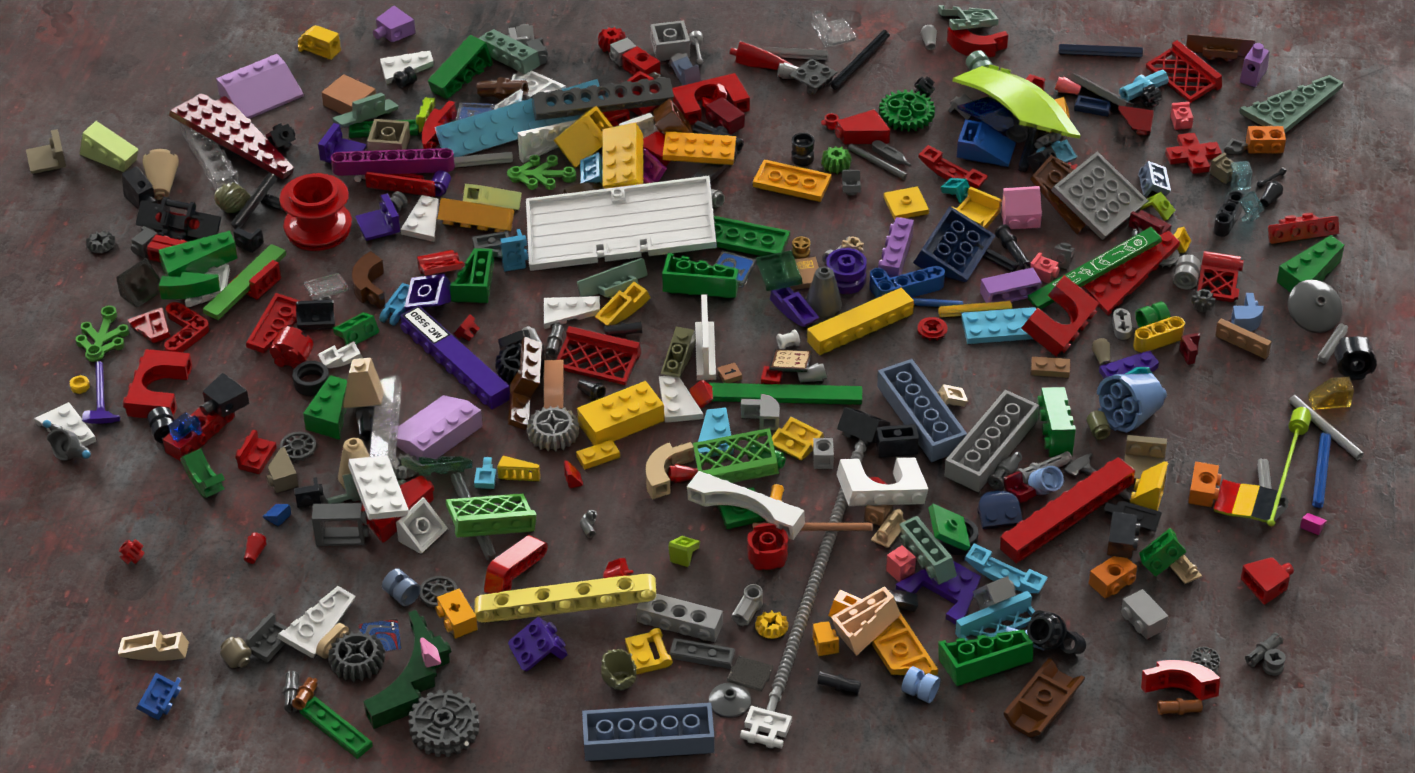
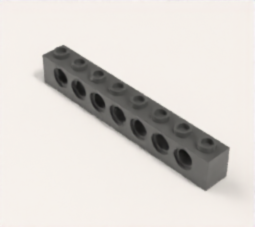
M658 77L655 80L641 79L638 82L625 81L615 85L608 83L599 87L591 85L583 89L575 87L566 91L559 89L550 93L537 92L532 96V106L536 121L583 115L595 106L601 112L657 106L669 98L673 102L674 95L671 79ZM655 89L658 93H652L650 90ZM638 91L641 95H634L633 92ZM621 93L624 97L619 98L615 94ZM603 95L607 99L602 100L598 96ZM585 97L588 98L590 101L584 102L581 100V98ZM564 100H571L572 103L566 104ZM553 102L555 105L549 106L547 103Z

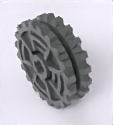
M438 690L437 694L430 692L427 694V698H419V704L412 706L413 711L409 712L410 720H408L409 727H411L409 730L412 742L417 743L419 750L425 749V753L428 755L435 753L436 757H440L441 754L449 757L453 752L460 754L463 748L467 750L470 747L469 743L475 742V735L479 734V720L477 719L479 716L478 711H475V703H471L469 697L463 698V694L460 692L453 694V690H448L447 693Z

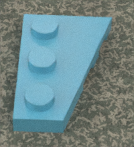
M707 409L698 442L731 436L727 409ZM726 443L720 444L718 449L725 452L729 445ZM707 447L698 449L699 453L705 456L711 450ZM734 448L729 455H734ZM714 452V453L711 455V457L722 456V455H720V454Z

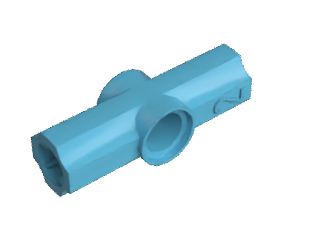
M1162 69L1146 77L1139 75L1134 79L1133 83L1120 88L1119 94L1122 98L1130 101L1140 96L1144 92L1143 88L1149 85L1150 87L1155 86L1158 88L1167 84L1169 80L1167 72Z

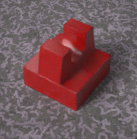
M469 314L454 332V335L458 339L463 337L470 341L474 336L470 331L476 334L480 329L474 322L475 318Z

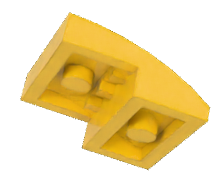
M790 417L782 429L778 428L772 440L774 447L799 460H803L813 451V438H823L824 434Z

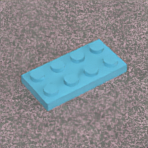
M1036 307L962 313L961 319L967 344L1033 339L1021 327L1034 313Z

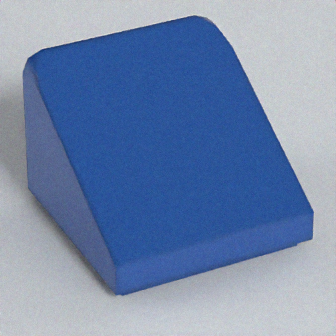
M275 504L263 518L279 526L291 515L290 505Z

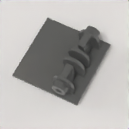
M810 59L789 76L806 84L808 88L807 93L811 95L815 94L818 89L820 90L825 87L828 82H831L834 75L838 72Z

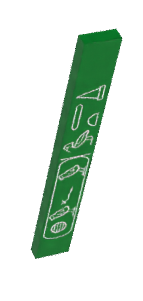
M1150 227L1070 271L1065 276L1079 287H1082L1161 243L1162 237ZM1063 276L1027 295L1028 300L1036 309L1039 308L1041 310L1055 302L1048 294Z

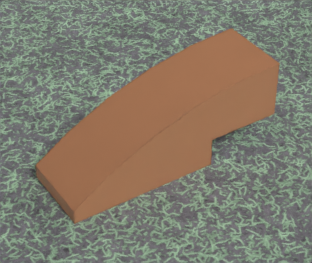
M544 360L545 409H548L550 406L552 408L557 406L560 409L564 408L563 360Z

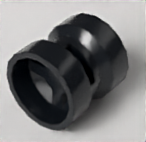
M410 66L404 68L403 71H397L393 74L394 81L399 88L406 87L408 83L412 84L417 81L416 73Z

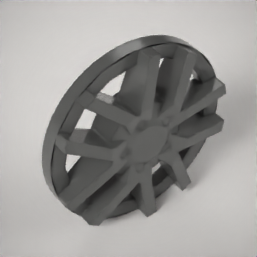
M293 432L281 440L279 447H285L289 458L293 462L296 460L304 461L305 458L314 455L316 440L307 432Z
M433 576L421 584L419 595L421 601L427 607L438 606L435 602L437 597L458 588L456 583L449 577Z

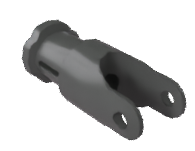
M1015 452L1012 457H1007L996 467V472L988 478L990 487L1002 490L1004 478L1015 473L1019 462L1022 460V455L1019 452Z

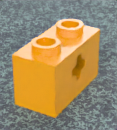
M460 588L437 597L438 606L435 607L439 618L444 619L447 632L451 631L454 638L478 630L476 615Z

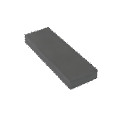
M674 638L669 655L671 659L731 669L735 648Z

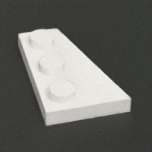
M430 51L380 59L386 85L392 83L395 72L403 71L408 66L412 67L415 73L434 66Z
M421 195L402 226L401 235L435 242L436 220L439 207L438 199Z
M600 296L544 298V329L550 328V325L555 323L566 324L567 320L576 318L581 320L595 316L600 311Z
M659 376L665 423L704 419L703 412L680 378Z
M66 403L34 418L35 424L38 426H43V421L49 420L52 424L60 425L63 429L75 433L80 443L84 446L96 442L95 435L85 422L82 421L70 403Z

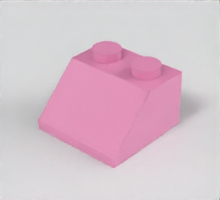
M1040 186L1003 189L1001 212L1003 225H1008L1010 229L1040 228L1042 217Z

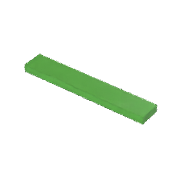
M273 244L268 246L203 308V313L219 320L250 290L249 280L272 260L280 262L286 256V250Z

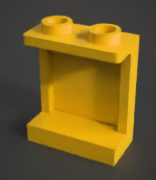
M970 187L967 198L958 208H953L986 229L999 215L1001 199Z

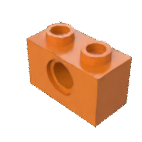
M1195 461L1189 504L1212 507L1213 499L1217 500L1219 488H1215L1216 485L1220 486L1222 474H1218L1219 465Z
M1113 556L1090 571L1089 585L1106 599L1112 594H1117L1120 589L1126 585H1131L1135 581L1137 566L1128 558Z

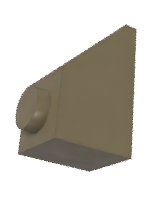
M282 447L269 464V475L266 476L269 487L273 486L275 493L299 487L297 473L285 447Z

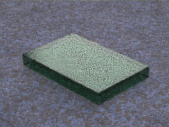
M791 250L756 258V264L766 291L803 284Z

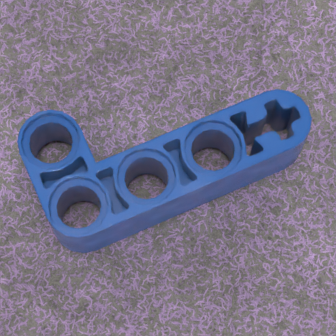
M932 266L890 278L884 269L874 268L870 271L869 288L875 298L902 288L913 298L941 290L944 287L945 270L940 266Z

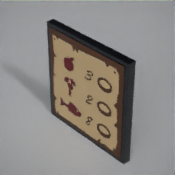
M775 349L769 371L807 372L813 352L810 350Z

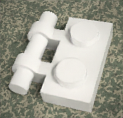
M751 706L745 720V728L751 730L750 732L742 730L740 738L748 740V743L755 744L757 742L765 744L768 748L773 749L776 747L782 749L784 741L776 738L777 736L786 738L792 722V716ZM758 732L769 733V736L760 735Z

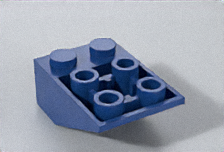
M965 119L958 139L957 158L1009 167L1016 142L983 122Z

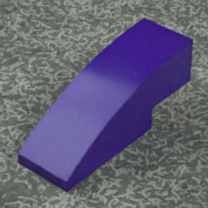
M787 283L771 290V302L796 324L805 327L819 320V316L800 293H794Z

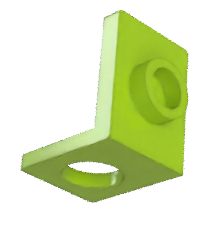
M1162 192L1148 198V202L1140 208L1141 211L1152 205L1164 221L1168 220L1175 212L1174 207Z

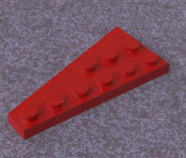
M1170 231L1160 235L1162 237L1161 243L1081 287L1087 294L1099 302L1098 306L1107 316L1112 313L1114 307L1119 306L1123 302V299L1128 294L1134 292L1148 278V274L1152 270L1155 271L1164 259H1167L1180 247V241Z

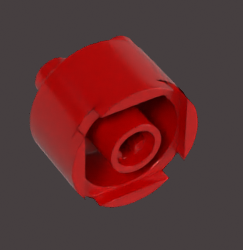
M288 326L283 327L277 333L270 347V354L275 359L274 363L280 367L288 365L295 369L297 365L306 362L314 347L313 340L308 335L307 337L302 335L303 331Z
M759 524L747 536V556L756 570L782 568L785 565L788 557V535L783 528L782 530L776 528V524Z

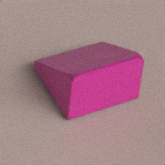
M1307 513L1301 520L1300 528L1319 535L1327 520Z

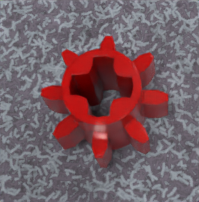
M128 539L119 549V552L122 553L120 559L127 564L130 562L136 564L144 555V551L141 550L144 546L136 539L133 542Z

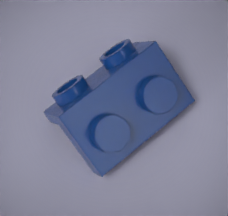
M155 673L136 709L157 720L160 719L163 713L167 715L173 705L169 701L172 697L176 699L181 690V687L178 686L181 679L178 677L173 682Z

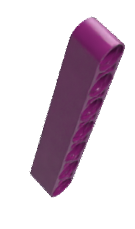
M448 148L336 152L331 155L332 171L337 176L365 175L366 172L381 174L435 173L439 170L450 172L455 168L454 153Z

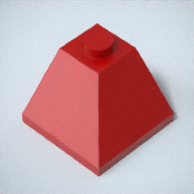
M1126 106L1118 107L1119 113L1129 126L1136 131V134L1147 135V133H1151L1154 110Z

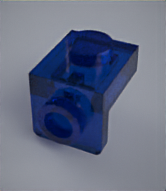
M184 412L168 425L172 438L177 442L191 431L196 432L198 435L203 433L200 427V420L195 415L191 416L187 412Z

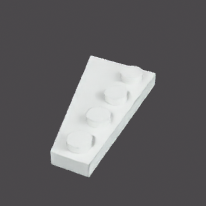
M576 120L518 132L519 159L525 163L529 161V157L532 155L540 156L558 148L554 139Z
M337 586L323 597L317 605L308 609L302 617L293 621L286 630H282L277 638L314 658L319 641L338 624L353 603L355 595Z

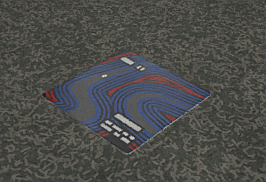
M398 619L359 624V630L362 634L367 631L370 636L375 634L377 639H380L385 651L401 649Z

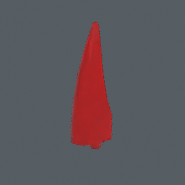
M741 41L739 42L738 49L731 48L729 53L736 56V63L749 67L778 70L779 63L791 64L766 50Z

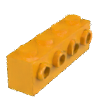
M441 198L437 219L443 220L442 224L453 225L456 222L460 223V227L471 228V225H475L478 230L488 231V228H494V232L498 233L506 230L511 231L514 209Z

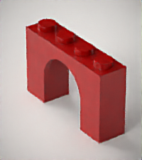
M736 73L672 88L674 95L673 103L689 123L694 125L697 121L701 122V108L697 102L702 97H713L717 84L724 85L728 102L742 112L750 111V97Z
M1065 275L1048 296L1066 310L1070 317V324L1057 323L1037 308L1021 327L1023 331L1054 356H1057L1061 351L1063 353L1066 352L1071 345L1069 341L1073 342L1080 334L1078 329L1082 331L1089 323L1086 319L1091 320L1097 313L1095 308L1099 304V302Z
M146 349L143 357H140L138 370L134 372V380L129 384L128 395L123 399V408L126 409L127 416L148 418L149 412L153 409L167 407L172 411L174 417L177 409L175 394L154 392L146 388L152 382L163 378L188 380L193 367L190 353Z

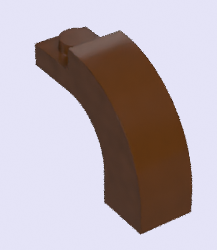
M371 251L362 256L353 267V288L355 296L362 304L368 300L371 304L381 309L386 305L384 291L375 286L372 281L384 274L383 260Z

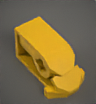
M312 26L298 39V51L306 50L332 60L341 51L339 33L320 26Z

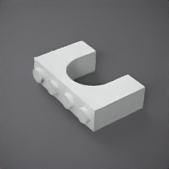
M916 458L896 459L893 475L897 483L891 485L880 484L869 479L859 459H840L837 477L848 506L925 503L928 487Z

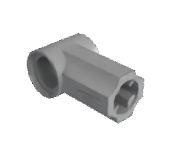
M750 584L744 589V596L732 614V620L740 626L748 625L755 612L762 607L763 594L762 588L759 585Z

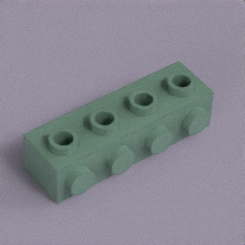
M495 29L479 37L480 40L486 42L491 58L523 74H527L540 66L538 51Z
M918 516L899 524L902 533L900 540L903 546L908 547L909 551L916 556L921 568H926L927 574L931 579L934 578L938 584H941L957 576L953 558Z

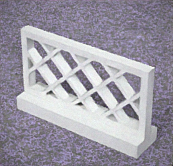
M706 294L701 295L702 322H695L697 380H716L714 322H708Z

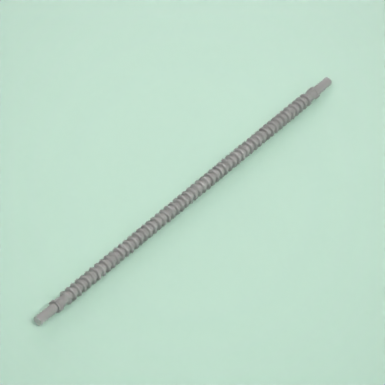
M859 438L858 443L855 444V451H853L851 459H859L862 462L863 452L866 451L867 447ZM842 487L838 493L828 523L842 522L847 507V500ZM825 531L817 559L815 560L808 585L797 612L796 620L792 626L793 629L789 635L790 638L778 667L779 670L772 685L773 690L769 694L770 700L766 710L775 712L777 703L781 701V692L785 690L786 682L796 658L797 650L799 649L800 641L802 640L803 632L805 631L806 623L808 622L809 614L811 613L812 605L820 587L838 531Z

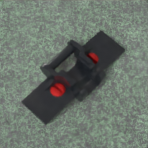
M163 197L161 204L146 201L140 202L136 225L162 230V232L158 233L160 236H169L170 238L187 241L188 236L203 238L218 234L221 216L196 212L195 202L185 203L170 200L169 197ZM170 207L187 210V214L171 212Z

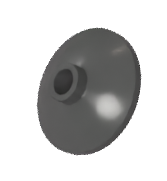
M723 683L711 691L709 703H711L712 710L716 714L732 718L744 714L749 709L751 695L740 684Z

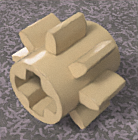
M848 237L847 241H842L841 247L856 249L863 253L864 243H861L857 237Z

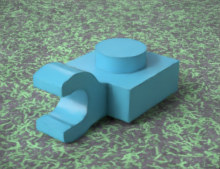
M484 457L483 467L476 468L475 488L494 489L497 472L493 468V464H491V457Z

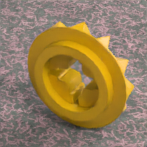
M771 610L770 613L763 612L761 616H757L755 628L761 636L774 639L783 636L787 632L788 622L786 616H782L781 612L774 613ZM773 621H775V624H772L768 627V622L772 623Z

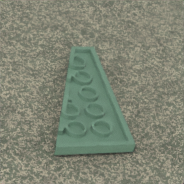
M1328 75L1312 81L1310 85L1298 86L1294 91L1287 90L1268 97L1267 101L1261 103L1259 101L1254 102L1248 108L1243 106L1240 108L1239 113L1262 126H1283L1284 133H1286L1342 89L1344 82Z

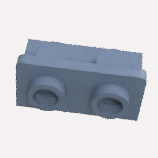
M1147 161L1140 168L1138 174L1143 196L1147 197L1152 190L1156 193L1162 192V194L1168 195L1171 192L1166 167Z

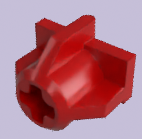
M619 558L608 563L603 573V578L631 576L634 571L628 569L625 558Z

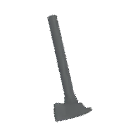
M1092 453L1074 460L1065 468V471L1073 476H1078L1081 472L1091 475L1094 471H1097L1090 465V459L1093 457ZM1123 490L1118 495L1130 502L1132 494Z

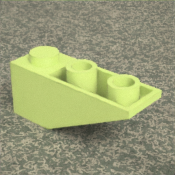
M465 184L463 201L519 210L522 193L481 185Z

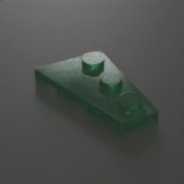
M463 456L438 457V461L427 457H419V461H413L409 457H401V465L419 472V475L429 476L432 472L438 474H447L451 470L454 472H464L465 469L472 468L473 460Z

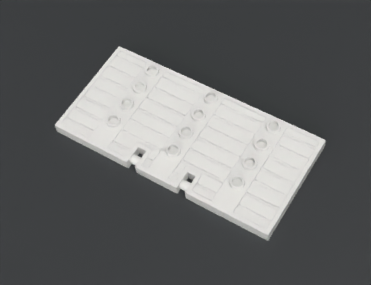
M709 176L526 199L530 271L598 263V258L605 257V262L642 257L641 252H648L649 256L717 248Z

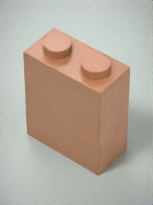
M343 74L321 92L323 106L340 114H345L352 111L353 101L375 95L376 89Z

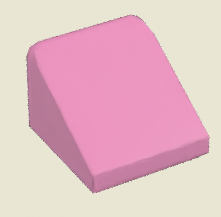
M420 638L421 653L425 666L440 665L441 660L437 648L425 638Z

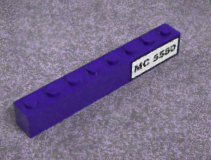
M419 305L401 315L400 326L402 331L410 335L416 344L421 345L427 354H431L438 364L441 363L449 374H453L459 383L464 384L471 394H475L484 405L493 410L510 400L509 385Z

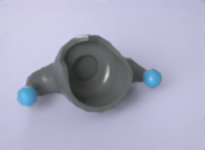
M49 420L43 421V427L49 428L51 431L47 435V441L50 442L56 458L66 461L74 457L88 459L91 456V450L80 443L75 433L63 429L60 425L52 424Z

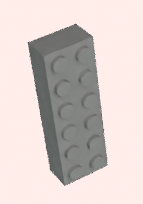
M1004 390L945 460L944 476L979 492L987 483L989 476L996 472L995 470L999 463L1011 454L1036 424L1039 405Z

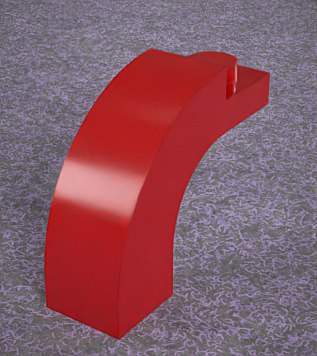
M949 27L947 42L954 50L966 56H969L974 51H983L987 57H994L996 51L1007 48L1008 34L1006 31L988 36H979L969 32L967 29L952 30Z
M1165 660L1157 662L1155 668L1142 671L1141 689L1147 693L1169 687L1182 688L1193 693L1201 701L1219 696L1220 677L1210 669L1193 662Z

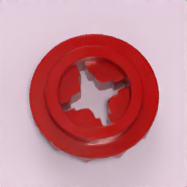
M936 317L924 318L918 323V334L922 335L923 339L929 338V340L936 339L938 341L939 338H944L948 330L947 324L942 319Z

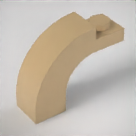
M691 442L673 448L670 443H667L650 455L646 463V487L652 500L671 494L670 479L666 474L670 465H682L694 461V447Z

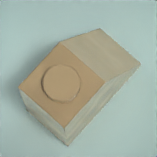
M353 359L343 407L381 405L384 390L372 359Z

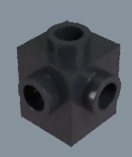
M280 123L272 127L273 131L265 135L267 140L276 149L280 147L286 149L292 146V141L296 140L295 131L289 124L283 126Z

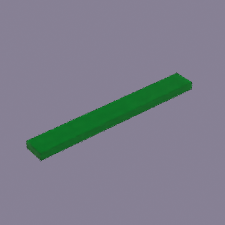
M709 383L712 385V401L741 402V399L761 400V394H765L776 399L778 403L862 405V386Z

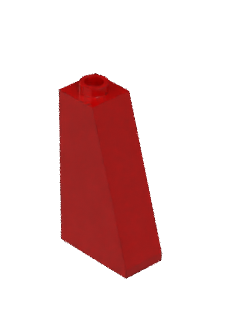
M423 475L400 485L408 510L423 497L429 504L434 500V486ZM367 517L366 524L383 543L397 532L396 522L401 517L368 520Z

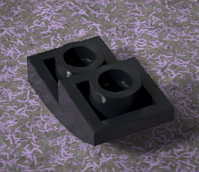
M887 589L894 596L899 608L912 612L916 611L918 607L917 594Z

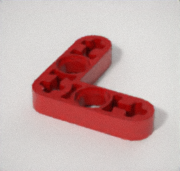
M171 302L166 306L167 317L182 326L183 329L165 342V351L183 353L209 332L208 320L179 302ZM187 317H191V318H192L191 320H188V321L183 320L184 318H187ZM184 336H192L191 338L183 339Z

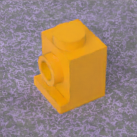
M840 590L832 603L828 616L832 617L862 599Z
M830 622L813 624V641L818 656L839 653V637L836 635L835 629H831Z

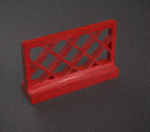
M1178 40L1172 43V48L1146 63V68L1152 73L1162 69L1167 73H1174V77H1168L1167 85L1189 103H1192L1212 89L1219 90L1222 88V75ZM1170 55H1173L1176 58V60L1166 58ZM1163 64V68H1155L1154 65ZM1165 64H1174L1175 68H1165ZM1177 65H1185L1187 68H1177ZM1176 73H1186V77H1176ZM1188 74H1196L1198 77H1188ZM1175 82H1185V86H1177ZM1197 82V86H1187V83ZM1200 82L1209 84L1208 86H1199ZM1186 91H1196V93L1190 96Z
M568 326L566 339L556 359L563 360L570 357L572 362L567 365L564 364V371L626 385L634 364L641 355L640 342ZM569 343L575 344L579 348L569 351L568 345ZM592 348L596 352L587 355L584 350ZM582 352L584 357L575 361L573 355ZM607 352L613 353L614 356L606 360L602 355ZM599 356L602 361L593 365L590 360ZM625 356L631 358L629 362L624 364L620 360V358ZM617 360L620 365L610 369L608 364ZM586 361L590 365V367H587L585 369L579 368L578 366L579 364H582ZM604 365L608 370L604 373H599L596 371L597 368H600ZM623 370L625 374L623 378L616 377L613 373Z

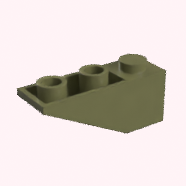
M676 326L661 371L662 375L680 378L696 344L693 329Z

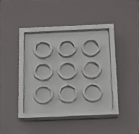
M1098 151L1051 189L1102 240L1128 220L1131 212H1137L1148 202Z

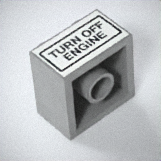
M684 20L651 24V42L655 57L659 61L670 60L671 56L677 53H687L688 57H690V40Z

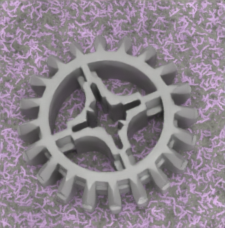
M550 406L548 409L542 407L541 411L536 410L535 414H532L530 420H528L527 434L534 447L539 446L540 450L544 448L547 451L550 449L557 451L559 448L564 450L565 446L570 447L571 443H574L578 437L579 423L576 415H573L571 410L567 411L566 407L562 409L559 406L556 408Z

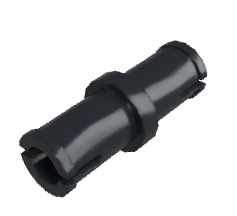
M641 321L626 324L620 322L621 324L604 326L605 335L610 336L622 335V337H626L627 334L643 333Z
M820 671L817 684L833 687L837 691L841 689L859 694L861 687L860 680L845 678L842 674L837 676Z

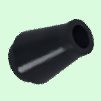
M1276 181L1268 183L1260 199L1261 205L1268 207L1283 194V186Z
M581 379L578 382V389L583 391L592 400L601 399L606 394V388L601 382Z

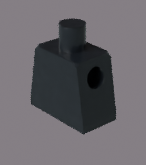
M137 166L122 173L123 194L138 210L141 201L157 204V201L154 199L153 185Z
M222 373L203 390L205 403L200 406V410L205 416L214 411L219 416L226 417L249 405L248 392L241 385Z

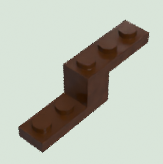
M524 337L521 344L520 369L510 386L508 425L523 430L527 429L529 420L530 398L540 384L542 343Z

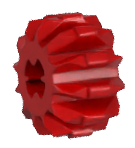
M615 27L602 29L598 36L599 48L603 52L608 51L610 53V44L625 39V32L621 28L616 29Z

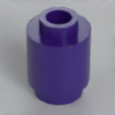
M442 170L436 171L431 180L435 182L437 197L446 193L451 181V176Z

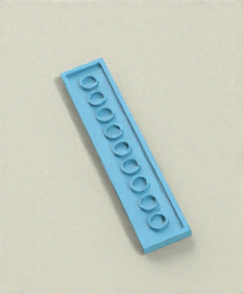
M598 79L561 90L566 91L575 87L583 89L591 85L599 87L600 85ZM603 95L598 96L600 99L604 100ZM531 98L437 126L435 131L440 147L451 149L454 157H460L518 140V132L577 120L582 115L535 121ZM581 98L584 102L590 101L588 98ZM564 100L566 104L572 103L571 100ZM553 102L547 103L549 106L555 105Z

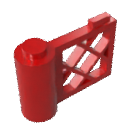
M454 250L417 257L419 272L425 276L465 267L463 261L459 262L458 253H454Z
M1204 251L1197 291L1208 285L1212 289L1210 292L1213 293L1215 300L1234 302V299L1238 300L1237 277L1238 271H1242L1244 263L1243 260H1240L1241 256ZM1204 272L1212 273L1214 277L1208 279ZM1226 275L1234 276V278L1229 282H1226L1223 279V277ZM1219 280L1223 285L1216 288L1212 283ZM1227 288L1231 292V296L1224 295L1220 291Z

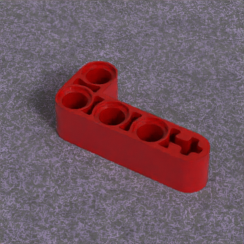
M528 535L492 560L486 571L484 592L492 594L510 591L512 580L541 560L547 552L548 544Z

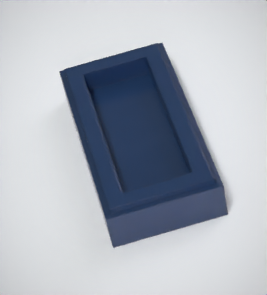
M1078 95L1074 111L1108 117L1112 102Z

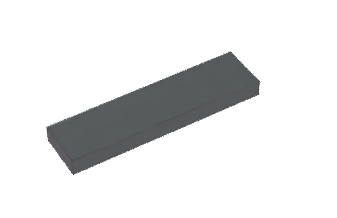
M1071 73L1069 77L1073 82L1118 106L1133 107L1134 105L1078 74Z

